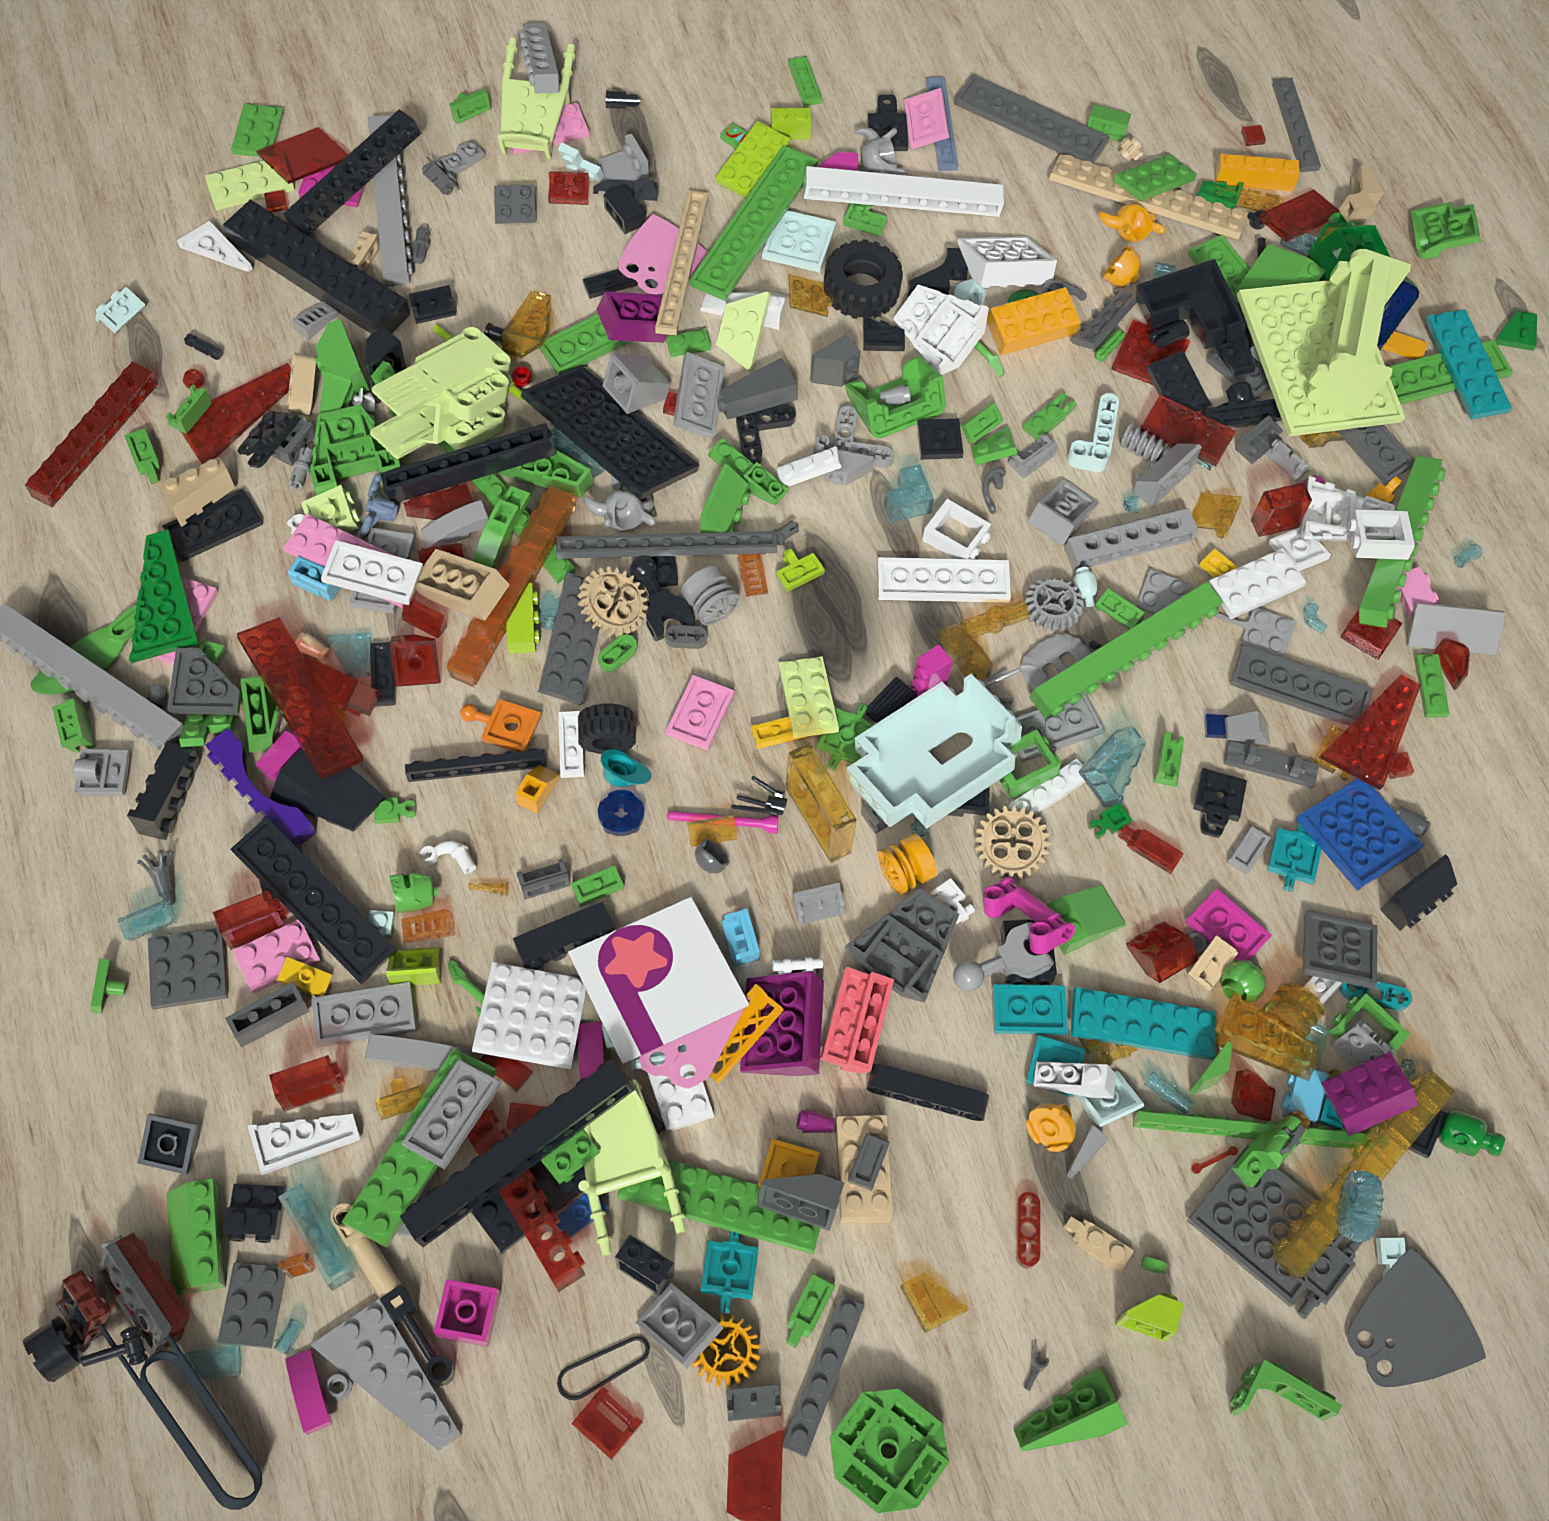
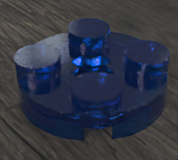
M612 791L599 803V823L607 834L627 836L636 833L644 821L643 802L630 791ZM622 808L627 815L619 817L615 813L619 812V809Z

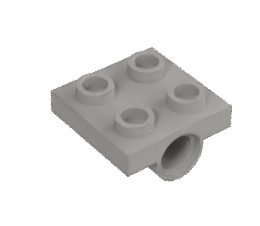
M81 749L80 759H76L74 763V777L76 779L74 792L76 795L124 796L130 761L129 750Z

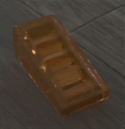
M738 554L737 562L746 597L768 594L761 555ZM755 562V565L745 566V563ZM757 569V573H746V571ZM759 577L757 581L748 582V578ZM761 585V589L750 590L749 586Z
M448 909L401 919L404 943L455 935L453 914ZM431 921H434V924H435V929H434V930H432ZM423 922L425 926V932H422L421 923ZM411 924H415L416 934L412 935Z
M307 1251L288 1257L278 1263L279 1268L290 1279L315 1270L311 1253Z

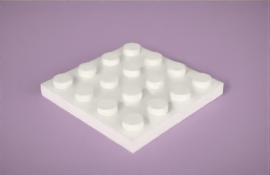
M492 962L472 1052L571 1069L586 994V988L581 978Z

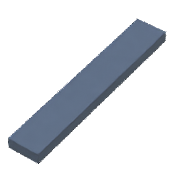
M945 77L926 78L927 92L939 88L943 92L950 136L949 138L934 142L938 171H958V160Z

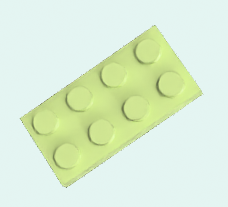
M283 156L205 175L216 210L244 204L250 199L255 201L294 191Z
M823 656L778 662L793 738L839 732Z

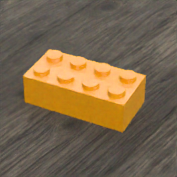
M1066 287L990 308L986 321L1000 356L1075 335L1081 324Z

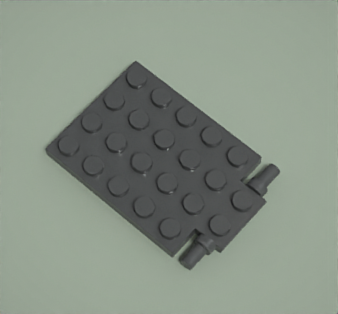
M1247 1145L1187 1222L1289 1307L1293 1306L1303 1291L1307 1289L1309 1292L1305 1296L1306 1301L1297 1311L1301 1318L1306 1319L1313 1308L1318 1307L1321 1302L1327 1305L1356 1265L1353 1261L1356 1257L1355 1252L1363 1243V1239L1358 1235H1354L1346 1247L1343 1246L1339 1250L1337 1246L1351 1228L1279 1169H1267L1254 1187H1247L1232 1169L1248 1149L1249 1145Z

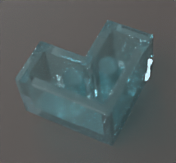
M918 464L900 469L897 483L899 488L886 491L884 507L890 523L930 514L933 507L934 498L921 465Z

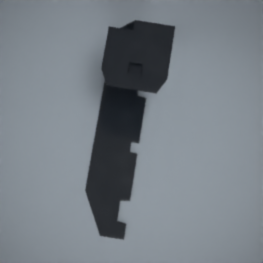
M605 180L593 186V194H598L599 191L607 193L625 185L629 191L634 193V197L638 200L657 201L658 184L654 180Z

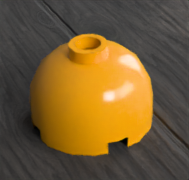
M1129 245L1122 249L1124 252L1122 256L1117 255L1105 270V275L1102 276L1105 281L1113 286L1122 287L1126 286L1129 282L1134 284L1141 275L1138 272L1141 267L1140 256Z

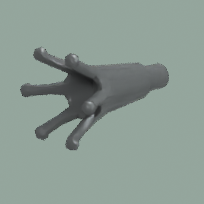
M159 850L158 867H155L147 855H143L142 858L147 862L148 866L142 860H138L137 864L141 865L148 872L158 895L162 897L164 907L174 905L169 874L170 859L173 851L169 850L168 855H164L162 858L163 851Z

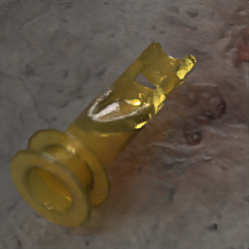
M503 881L501 884H468L469 890L501 894V897L503 894H506V897H508V882L507 885H504Z

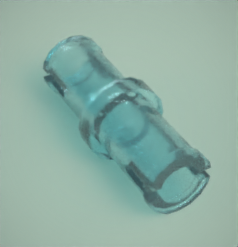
M1154 1072L1144 1082L1145 1086L1161 1097V1101L1164 1103L1167 1101L1183 1115L1193 1105L1192 1101H1189L1175 1090L1176 1087L1173 1084L1170 1086L1155 1075Z

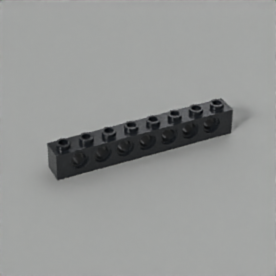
M400 109L396 111L283 213L287 222L309 236L421 134L416 121Z

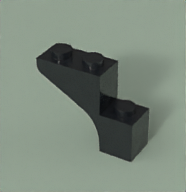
M947 248L945 262L941 266L909 281L907 299L917 285L949 295V280H966L968 267L960 248Z

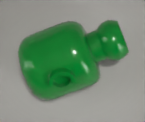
M1451 1109L1447 1112L1439 1133V1141L1443 1146L1454 1150L1457 1154L1460 1152L1471 1157L1476 1156L1480 1149L1486 1150L1492 1156H1500L1505 1143V1137L1502 1134L1487 1132V1124L1482 1118L1457 1109Z

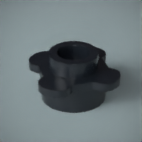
M1260 209L1254 213L1249 212L1247 218L1250 219L1249 224L1253 229L1260 230L1270 224V219L1266 217L1264 210Z

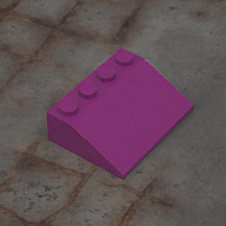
M812 971L747 978L745 996L757 984L768 997L779 1004L784 1010L741 1058L740 1072L785 1076L818 1075L820 1068L824 980ZM767 1003L761 1010V1017L768 1016L774 1008ZM756 1024L748 1025L745 1028V1035L752 1034L756 1030Z

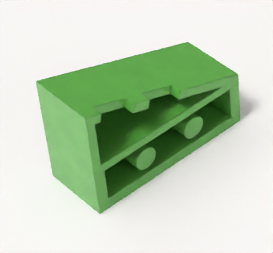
M288 674L240 679L249 752L267 751L274 744L288 689Z

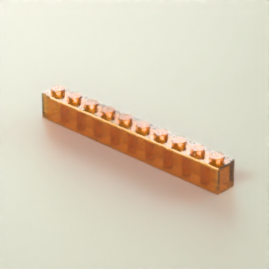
M552 486L549 487L547 493H543L538 509L534 510L531 514L529 525L522 530L517 546H513L510 551L508 562L503 564L499 573L510 585L485 621L479 618L470 621L466 636L462 637L458 643L457 652L448 660L447 670L451 678L475 688L507 631L506 623L528 584L534 583L557 542V537L561 535L576 508L574 495Z

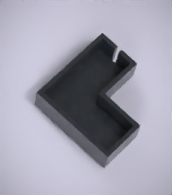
M1215 259L1136 285V301L1150 331L1190 318L1205 350L1223 344V340L1227 343L1242 338L1245 335L1246 321Z

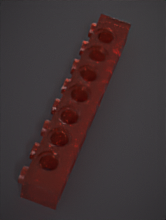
M133 361L127 368L123 369L115 382L111 383L101 398L96 400L95 405L69 431L68 436L42 462L41 467L34 475L29 477L25 486L31 497L51 508L55 506L157 387L158 383L152 371Z
M486 1108L467 1136L478 1156L490 1150L495 1142L509 1136L504 1128L502 1130L498 1129L496 1124L500 1120L493 1109L488 1111ZM492 1131L488 1137L482 1138L485 1132ZM527 1170L499 1192L554 1286L560 1292L586 1275L582 1269V1266L586 1263L578 1250L573 1253L569 1245L573 1243L565 1229L561 1232L556 1224L560 1223L559 1218L553 1208L549 1211L546 1209L544 1204L548 1200L541 1188L538 1190L534 1189L532 1183L536 1180L530 1170ZM521 1191H528L526 1196L517 1198ZM534 1211H540L536 1218H529ZM553 1232L550 1238L546 1240L541 1239L544 1233ZM558 1253H565L563 1259L554 1261V1257Z

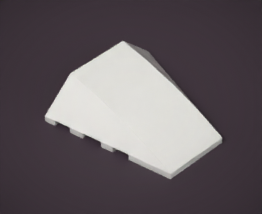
M917 285L893 319L900 328L905 330V335L920 352L923 359L943 375L960 367L983 336L989 308Z
M1309 476L1301 510L1300 539L1351 542V532L1348 531L1347 524L1349 518H1352L1355 509L1395 511V505L1369 496L1365 498L1359 497L1355 491L1347 489V492L1334 488L1335 484L1329 482L1322 484L1316 482V478ZM1364 527L1367 539L1384 540L1393 539L1394 537L1393 528Z

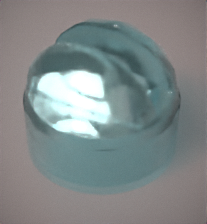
M1129 496L1125 498L1123 503L1124 510L1129 513H1138L1139 497Z

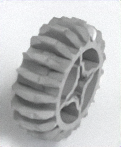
M1046 576L1042 581L1037 579L1035 584L1029 586L1024 597L1023 605L1026 608L1025 615H1030L1029 622L1036 621V628L1041 625L1044 631L1047 628H1051L1052 633L1056 631V628L1061 632L1065 630V627L1070 629L1073 624L1078 622L1083 612L1084 603L1081 600L1082 593H1077L1078 586L1071 587V581L1065 583L1063 577L1060 580H1056L1055 576L1051 577V580ZM1038 597L1042 599V606L1038 605ZM1066 602H1068L1070 606V610L1068 612L1065 609L1066 606L1064 605Z

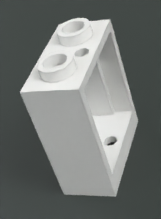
M947 499L925 527L922 540L953 559L975 560L980 552L979 548L981 545H986L992 534L989 533L991 524ZM950 517L978 532L967 548L939 532Z
M1355 509L1352 518L1348 520L1347 529L1351 532V548L1354 549L1356 558L1409 559L1415 543L1408 511ZM1364 527L1393 528L1395 540L1367 539Z

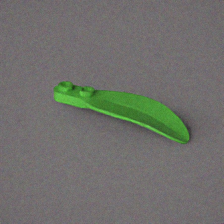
M136 605L130 607L115 619L109 627L92 632L70 648L102 670H107L118 658L127 641L134 634ZM42 671L30 683L31 689L38 694L55 695L72 691L71 688L65 689L55 677L52 676L50 678Z

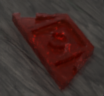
M779 1430L729 1454L726 1512L740 1521H781L784 1430Z

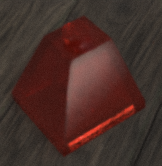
M416 634L392 636L390 650L395 687L441 683L435 638Z

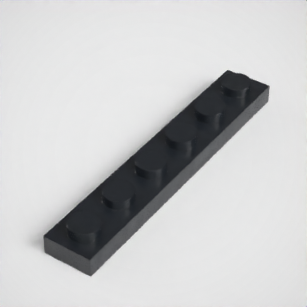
M532 748L523 752L507 751L504 754L494 755L485 753L477 757L460 756L457 759L449 760L439 758L430 762L414 761L411 764H405V774L408 782L535 769L539 765L546 768L547 761L545 749Z

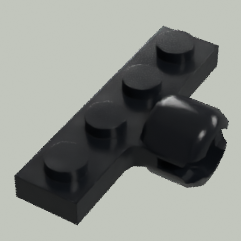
M1239 382L1229 386L1226 390L1229 405L1206 408L1202 411L1206 431L1254 425L1260 423L1267 416H1271L1273 421L1282 420L1275 399L1256 400L1253 396L1251 385L1248 382Z

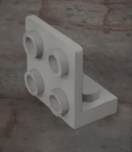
M632 134L625 136L623 151L597 160V165L601 167L606 180L637 181L649 178L648 160Z

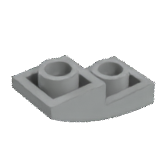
M473 141L457 146L456 153L441 158L439 162L445 168L444 171L446 173L449 172L452 176H455L479 161L484 156V152Z

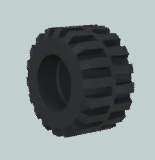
M603 703L586 707L583 711H580L578 716V744L582 749L602 754L609 749L624 752L635 745L636 718L634 711L620 704Z

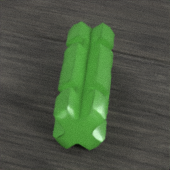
M1120 329L1116 330L1113 336H1110L1102 345V348L1096 351L1095 358L1100 362L1105 361L1107 356L1125 339V333Z

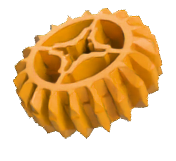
M724 1314L719 1315V1323L723 1327L722 1330H730L731 1333L723 1340L714 1338L708 1345L716 1354L712 1367L706 1362L703 1352L697 1357L698 1360L692 1363L693 1368L702 1366L698 1371L699 1377L708 1373L706 1378L707 1384L711 1383L713 1377L717 1378L716 1387L718 1388L721 1385V1380H726V1387L730 1388V1379L733 1378L735 1383L740 1385L741 1379L739 1375L741 1374L745 1379H749L750 1374L746 1369L755 1371L757 1367L750 1361H759L760 1355L752 1353V1351L760 1350V1344L751 1343L758 1338V1335L756 1333L748 1335L752 1330V1326L749 1324L743 1329V1318H740L737 1324L733 1323V1314H730L729 1322H724ZM738 1335L741 1336L746 1344V1358L741 1356L740 1352L734 1347ZM730 1342L729 1351L732 1354L726 1353L720 1360L721 1350H718V1347L724 1348ZM726 1362L741 1365L733 1371H719Z

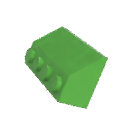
M213 1178L185 1183L167 1192L171 1292L173 1297L226 1288L220 1186Z

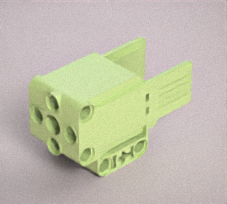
M475 327L465 328L461 334L417 356L414 365L372 387V392L395 412L397 416L371 429L370 435L396 459L407 455L426 443L438 444L445 440L453 449L458 450L486 441L503 430L505 418L503 409L505 408L508 388L513 384L509 374L510 357L479 329Z

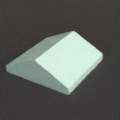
M1118 1070L1114 1072L1116 1074L1114 1099L1090 1098L1076 1095L1088 1118L1100 1127L1144 1107V1103Z

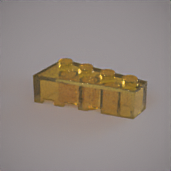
M1234 992L1214 1030L1215 1045L1223 1048L1229 1041L1233 1044L1232 1052L1309 1081L1318 1063L1319 1046L1294 1030H1288L1280 1024V1021L1274 1017H1268L1260 1011V1008L1252 1003L1248 1004L1242 1000L1240 995Z

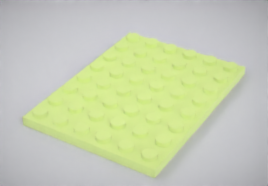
M1330 280L1239 290L1237 293L1238 301L1288 437L1400 423L1405 419L1390 378L1358 418L1314 404L1308 399L1311 374L1319 364L1327 363L1338 303L1332 301L1328 296L1329 287L1332 283ZM1377 346L1374 363L1385 366Z

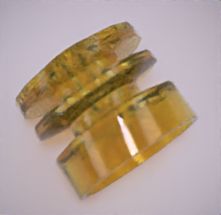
M1285 981L1279 985L1277 991L1272 995V1000L1266 1002L1257 1017L1259 1023L1272 1037L1286 1045L1297 1047L1301 1046L1309 1035L1310 1028L1316 1026L1318 1020L1324 1015L1325 1010L1319 999L1309 990L1294 982Z

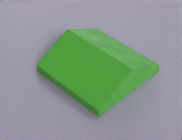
M1228 1041L1189 1091L1194 1095L1217 1085L1225 1076L1230 1067L1233 1045L1231 1042Z

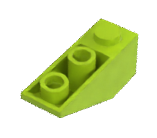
M529 583L506 623L509 654L536 652V644H540L539 630H535V624H539V613L534 610V605H538V591H533L532 583Z

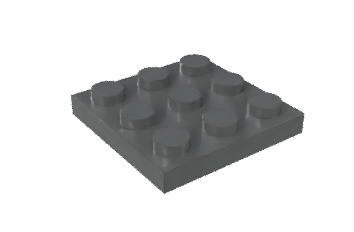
M1306 911L1304 915L1302 974L1374 989L1377 985V925Z
M222 927L148 938L150 1002L153 1010L228 998L224 930Z

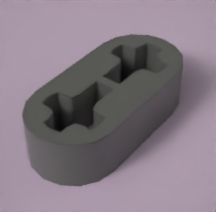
M672 625L666 629L665 640L667 645L673 648L700 649L707 644V631L700 626ZM677 633L678 637L674 640L673 634ZM696 634L700 635V639L698 641L695 640Z

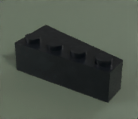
M166 742L154 764L156 772L148 775L145 781V792H139L135 799L136 803H138L136 809H130L127 817L140 835L166 840L168 834L172 833L176 814L181 811L185 791L190 789L193 771H196L199 766V757L194 748L181 747V745Z

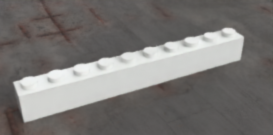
M806 166L804 176V199L996 217L1000 216L1004 205L1003 185L809 166Z

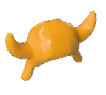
M1138 203L1123 205L1116 213V216L1101 211L1098 213L1100 220L1105 225L1116 229L1122 239L1131 243L1144 240L1152 231L1163 234L1166 231L1163 225L1155 222L1156 216L1154 213L1149 212Z

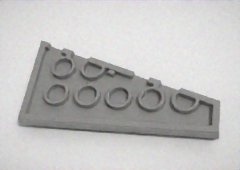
M379 1299L310 1344L438 1451L461 1436V1433Z

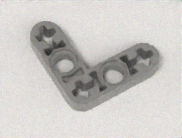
M843 406L838 412L833 447L836 446L840 450L841 444L845 445L844 451L858 453L859 451H866L869 454L868 456H872L875 453L872 467L887 468L891 466L894 453L889 447L853 442L857 411L852 406ZM846 414L850 415L849 424L845 423ZM846 430L850 432V436L842 437L839 432ZM882 455H886V459H881Z

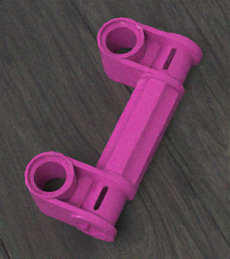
M1006 877L983 891V907L986 916L998 918L1016 907L1035 921L1029 927L1030 950L1036 954L1048 953L1062 943L1068 942L1075 933V926L1071 922H1065L1059 913L1052 910L1024 887L1016 885L1015 880L1011 877Z

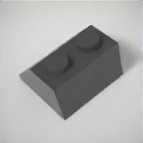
M844 335L812 355L810 381L816 384L838 387L855 381L858 377L861 351Z

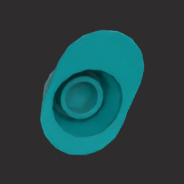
M609 749L601 755L600 762L603 766V776L608 783L614 786L642 785L648 783L652 778L648 767L622 751Z

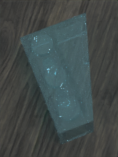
M1133 725L1115 730L1078 771L1103 807L1123 802V792L1125 787L1131 782L1130 775L1133 768L1137 767L1146 742Z

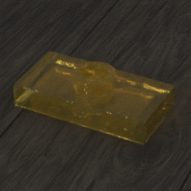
M733 815L687 822L691 847L698 846L705 839H710L714 843L737 839Z

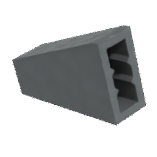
M780 358L719 390L718 409L724 413L728 420L798 400V383L783 359Z

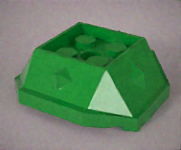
M1351 221L1348 223L1325 224L1308 251L1312 261L1325 270L1321 281H1329L1331 272L1338 262H1350L1351 254L1356 250L1367 249L1391 257L1376 225H1362L1360 222Z

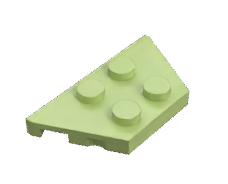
M763 292L726 304L716 343L718 347L750 372L753 371L771 298L769 292Z

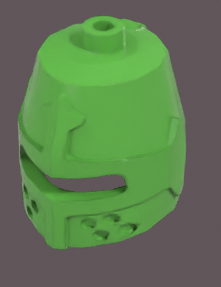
M419 873L389 875L397 913L415 912L433 906L434 896H438L437 886L433 887L430 876Z

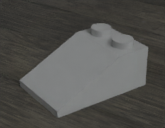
M1063 479L1038 502L1028 523L1036 530L1049 536L1054 542L1063 546L1068 538L1076 533L1099 502Z

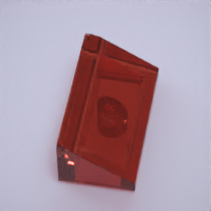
M413 598L409 605L404 604L402 620L435 638H439L447 628L445 615Z

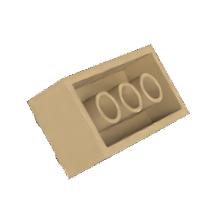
M435 549L423 566L415 589L429 601L485 621L510 584L494 568Z
M887 1115L836 1117L837 1177L840 1181L845 1182L839 1201L840 1224L889 1223L892 1220L889 1146L872 1191L848 1182L866 1133L888 1141Z

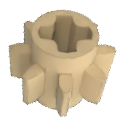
M1134 136L1131 139L1125 137L1119 143L1122 147L1119 152L1128 161L1132 158L1137 161L1143 155L1140 151L1143 145Z

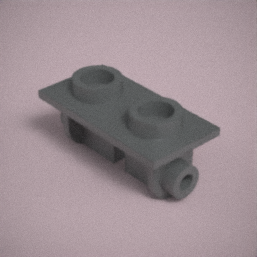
M427 156L426 158L430 163L422 167L423 175L434 183L444 195H450L454 186L460 190L455 185L457 180L449 172L446 174L443 172L445 168L437 159L433 162Z

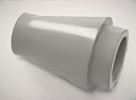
M904 384L880 392L881 404L905 405L911 402L909 386H904Z

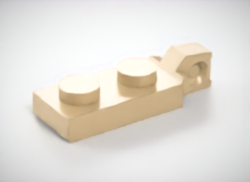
M1070 1217L1064 1225V1229L1074 1235L1072 1240L1077 1243L1078 1247L1119 1274L1123 1271L1134 1250L1086 1220H1083L1081 1223L1075 1218Z

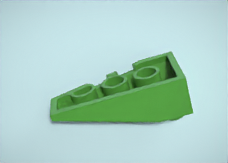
M1101 1368L1075 1380L1071 1384L1072 1389L1062 1397L1059 1394L1052 1399L1053 1404L1044 1411L1038 1410L1014 1429L1022 1451L1105 1436L1128 1425Z

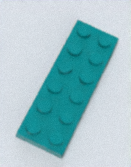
M1466 309L1428 315L1425 322L1470 420L1509 413L1512 406Z
M1075 987L1073 990L1070 1036L1206 1060L1215 1058L1216 1011Z

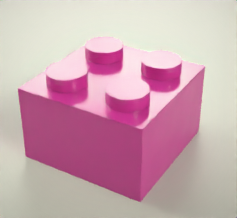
M446 1279L433 1333L437 1338L489 1347L501 1295L497 1288Z

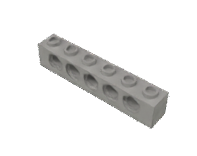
M522 23L523 31H519V39L530 86H533L535 94L559 93L558 71L546 23Z
M1189 508L1183 510L1176 509L1167 514H1156L1143 520L1136 519L1128 524H1116L1108 529H1097L1088 534L1074 535L1068 538L1064 550L1073 571H1076L1081 567L1089 568L1194 541L1198 527Z

